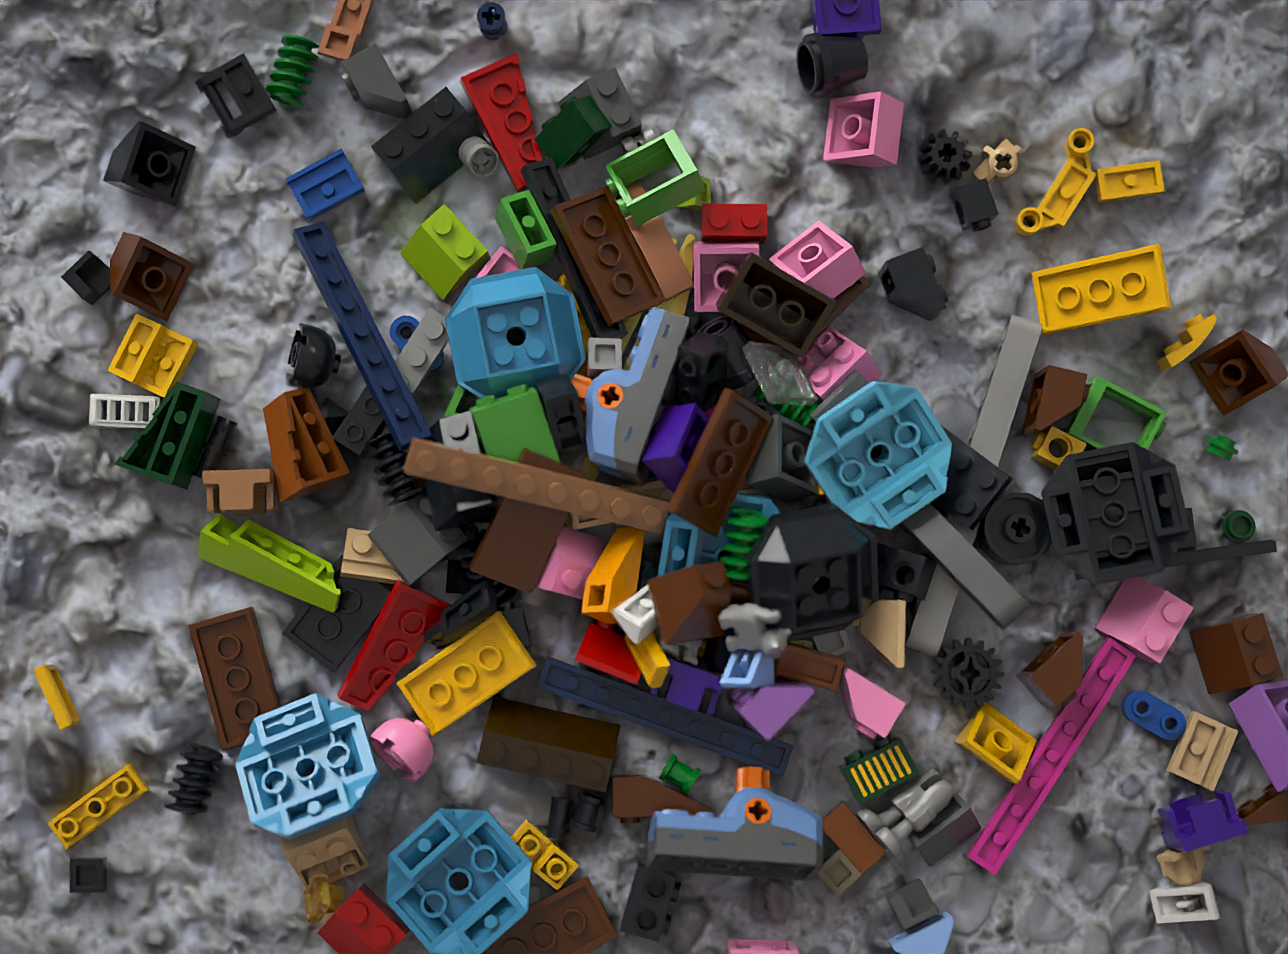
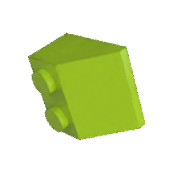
M445 204L419 226L400 253L443 301L491 259L488 250Z

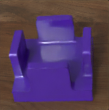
M810 0L813 31L820 33L822 36H858L863 40L865 35L880 34L882 31L879 0Z
M667 658L670 664L667 673L672 674L665 694L666 700L696 711L699 708L705 688L710 687L712 688V693L705 714L713 716L719 695L723 690L720 685L722 677ZM658 688L650 689L649 694L656 696Z
M1223 790L1214 792L1216 799L1206 802L1203 801L1200 794H1194L1171 801L1169 803L1170 809L1166 807L1158 809L1165 830L1161 832L1164 844L1185 853L1247 834L1248 830L1245 820L1238 817L1231 793Z

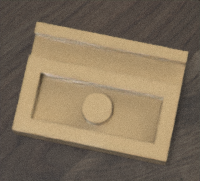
M347 528L341 577L395 584L397 579L404 582L367 536L371 531Z
M1191 711L1186 722L1185 731L1180 736L1166 771L1210 791H1214L1239 731L1198 712Z

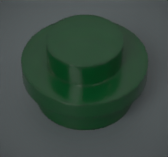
M1232 511L1222 521L1224 535L1233 542H1245L1255 532V521L1246 511Z

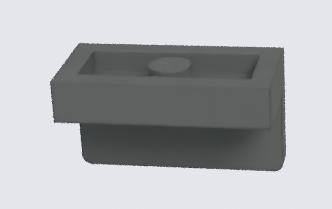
M956 790L953 797L949 800V804L940 812H937L934 820L921 832L913 830L908 836L929 866L935 864L981 829L973 811Z

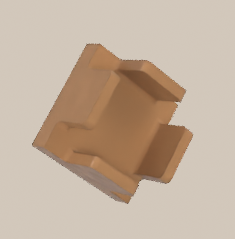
M273 470L203 471V484L207 487V512L220 514L221 510H233V513L236 515L265 514L266 507L267 511L279 512V495Z

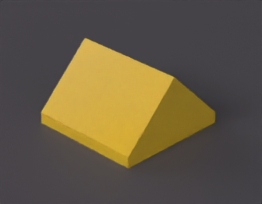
M984 701L983 706L976 710L954 742L1006 781L1017 784L1021 780L1037 740Z

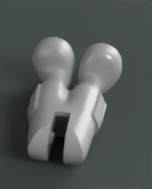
M932 768L890 796L892 806L886 811L876 814L867 808H862L856 813V816L873 838L894 858L902 851L905 839L913 830L921 832L934 820L937 812H940L949 804L948 802L953 797L955 789L946 780H942V776ZM901 818L904 819L901 823L892 828Z

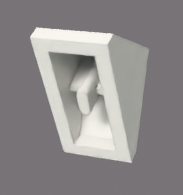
M1200 880L1198 883L1187 886L1172 884L1149 891L1157 924L1217 920L1220 918L1212 886Z

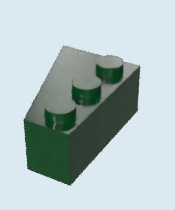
M177 382L152 414L154 417L142 432L139 431L133 438L135 442L123 457L120 456L116 460L114 465L187 490L221 399L206 391Z

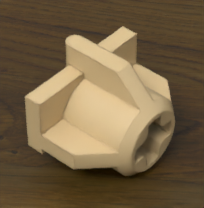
M1007 139L995 150L986 146L981 152L986 159L972 174L978 180L986 178L989 186L994 181H1006L1017 169V157L1021 154V148L1018 145L1014 146Z
M1210 845L1185 853L1171 848L1162 854L1156 855L1158 862H1160L1163 876L1177 886L1198 883L1202 878L1201 873L1206 863L1203 851L1209 850Z

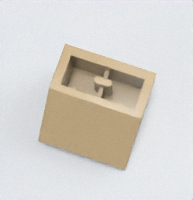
M351 815L292 840L281 837L283 854L309 892L370 867Z

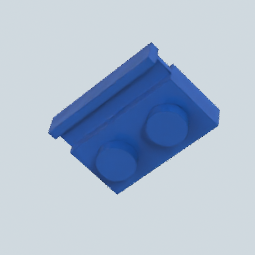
M342 148L285 178L308 221L365 191Z

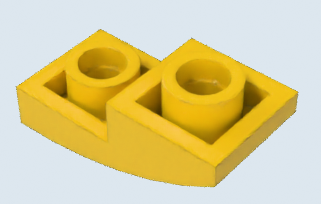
M1199 314L1183 323L1186 330L1177 334L1180 340L1165 348L1163 352L1166 356L1157 360L1162 371L1175 366L1201 345L1217 321L1215 314L1205 319Z
M527 819L511 836L532 860V870L557 891L579 866L572 857Z

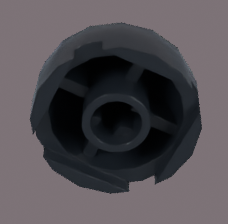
M300 323V330H296L288 358V364H291V367H293V374L286 373V385L295 388L305 387L314 389L326 383L331 372L337 374L341 355L336 354L335 342L326 331L313 325Z

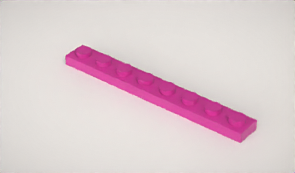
M1106 637L1082 674V685L1075 690L1077 696L1069 704L1060 708L1031 753L1021 780L1017 784H1011L966 854L968 858L996 876L1137 657L1135 653L1112 638Z

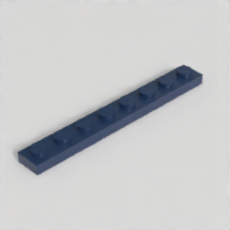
M324 221L294 229L293 238L399 451L410 448L412 438L430 441L432 434Z
M549 656L546 658L536 685L537 688L746 764L762 767V769L769 770L771 773L782 777L794 747L792 744L772 737L767 741L756 731L715 716L707 715L698 710L694 711L668 702L665 698L650 695L646 691Z

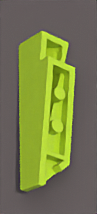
M218 514L200 531L197 556L200 559L327 611L334 612L337 609L341 592L340 589H336L333 579L334 570L330 562L250 519H247L239 527L224 515Z

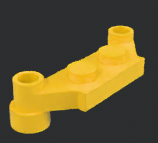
M1077 128L1070 133L1064 147L1067 161L1037 208L1027 207L1017 215L1015 231L1020 236L1033 235L1038 231L1054 226L1062 229L1097 174L1091 169L1089 151L1094 145V136L1088 129ZM1074 143H1077L1080 148H1077ZM1023 221H1027L1030 227H1026Z

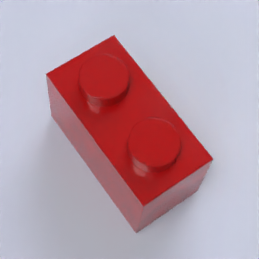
M702 203L701 241H759V244L765 243L767 237V204Z

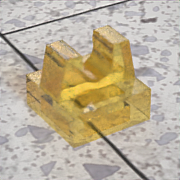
M314 875L311 884H308L303 893L307 922L320 923L325 913H335L337 911L336 902L344 900L343 887L329 885L327 877Z

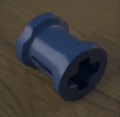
M487 2L478 9L477 21L479 29L486 39L498 40L501 36L505 35L507 21L503 7L494 2ZM491 18H497V20H494L493 25L487 24L491 21Z

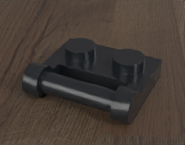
M244 53L203 75L195 82L199 91L205 93L223 124L222 130L227 138L239 135L243 129L277 111ZM221 81L224 82L242 115L235 119L215 87Z

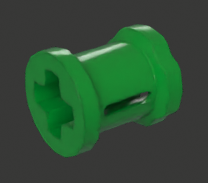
M672 754L658 778L662 781L666 779L681 788L682 793L687 795L701 769H693L677 760L676 755Z

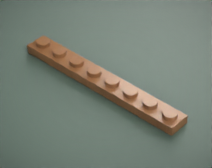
M412 438L404 467V472L407 474L662 534L668 515L666 509L670 503L668 499L418 438Z

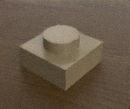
M839 848L823 861V868L817 873L836 896H839L862 875Z

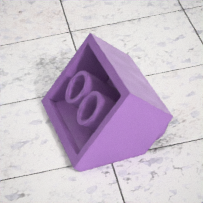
M774 679V684L755 688H733L729 693L732 698L728 701V704L756 732L768 741L815 691L800 681Z
M1288 680L1258 684L1229 703L1236 722L1245 732L1250 741L1252 751L1260 759L1267 772L1268 780L1275 786L1277 792L1288 790Z

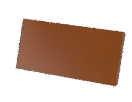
M787 642V647L780 657L776 658L774 675L837 692L846 659Z
M842 801L822 818L823 830L861 874L886 853Z

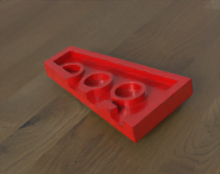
M515 53L460 77V84L518 193L528 188L520 170L524 165L541 161L542 155L540 147L534 140L536 135L533 117L527 101L518 54Z
M397 579L337 694L338 698L369 711L395 681V676L405 664L408 665L416 656L415 652L425 642L424 632L440 621V612L451 605V603L411 585L408 587L406 583Z

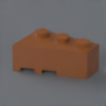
M302 387L284 392L263 408L280 503L329 488L350 473L310 388Z

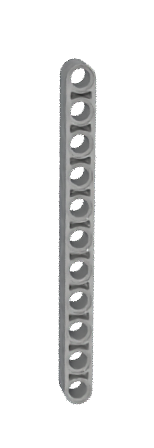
M1010 314L1005 324L967 441V445L997 467L1042 330V324ZM945 511L943 517L973 546L980 522L972 531ZM936 565L925 600H916L905 634L906 648L933 657L937 655L959 590V586L938 565Z

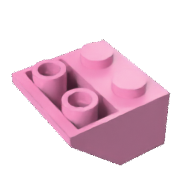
M830 326L812 342L803 358L797 356L784 369L785 373L806 394L808 393L814 402L818 401L820 404L855 370L869 383L877 381L882 376L877 365L865 349Z

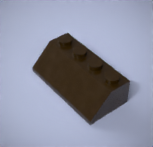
M494 696L484 727L476 763L606 792L621 725Z

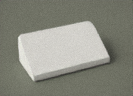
M648 584L613 611L614 617L635 644H639L659 628Z

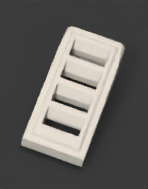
M91 394L89 425L94 428L145 429L154 417L152 414L160 405L162 397ZM104 403H107V420H103ZM116 403H121V420H116ZM130 404H135V421H130ZM144 404H149L148 422L143 421Z

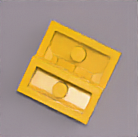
M136 313L107 371L165 398L177 382L180 383L199 343Z

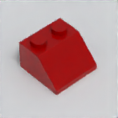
M599 620L597 625L590 623L575 660L637 684L642 672L624 640L625 636L615 633L617 626L613 624H606Z
M363 883L317 933L338 954H389L407 935L410 928Z

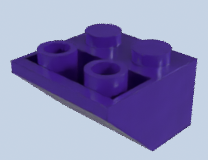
M696 403L664 407L642 459L673 495L710 420Z

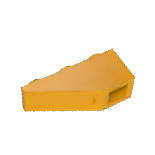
M620 527L615 530L586 580L581 613L606 624L619 623L614 617L613 611L636 594L645 530L634 527Z

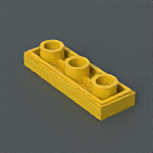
M132 763L127 764L48 822V825L64 848L68 850L148 792L150 788ZM96 801L102 806L100 812H97L94 808Z

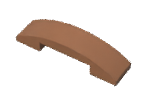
M338 0L331 23L326 25L317 51L318 55L340 61L353 56L365 30L374 0Z
M638 180L626 186L632 200L646 193ZM620 195L614 197L615 201L621 198ZM631 215L626 217L625 220L666 299L665 301L694 288V283L660 216L638 227Z

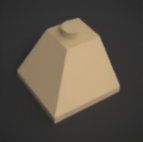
M877 600L866 610L862 618L851 623L852 626H857V634L888 667L904 668L906 601Z

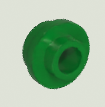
M1218 434L1215 439L1209 436L1207 439L1210 443L1206 450L1230 461L1233 454L1237 455L1239 452L1233 448L1236 442L1223 435Z

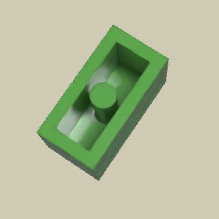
M530 190L500 199L495 220L520 270L550 262L557 243Z

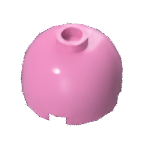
M394 718L384 722L369 736L370 741H374L371 746L376 754L392 770L395 771L396 768L406 771L402 777L412 783L418 782L432 764L434 749L433 743L428 737L431 731L420 720H416L413 723L406 718Z

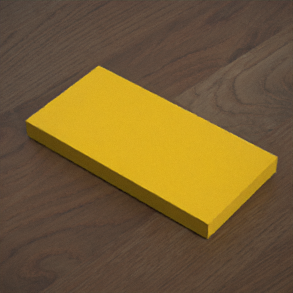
M1161 244L1031 272L1039 322L1042 324L1041 334L1044 336L1173 309Z
M498 611L396 684L420 720L431 731L430 735L434 737L537 665L503 614Z

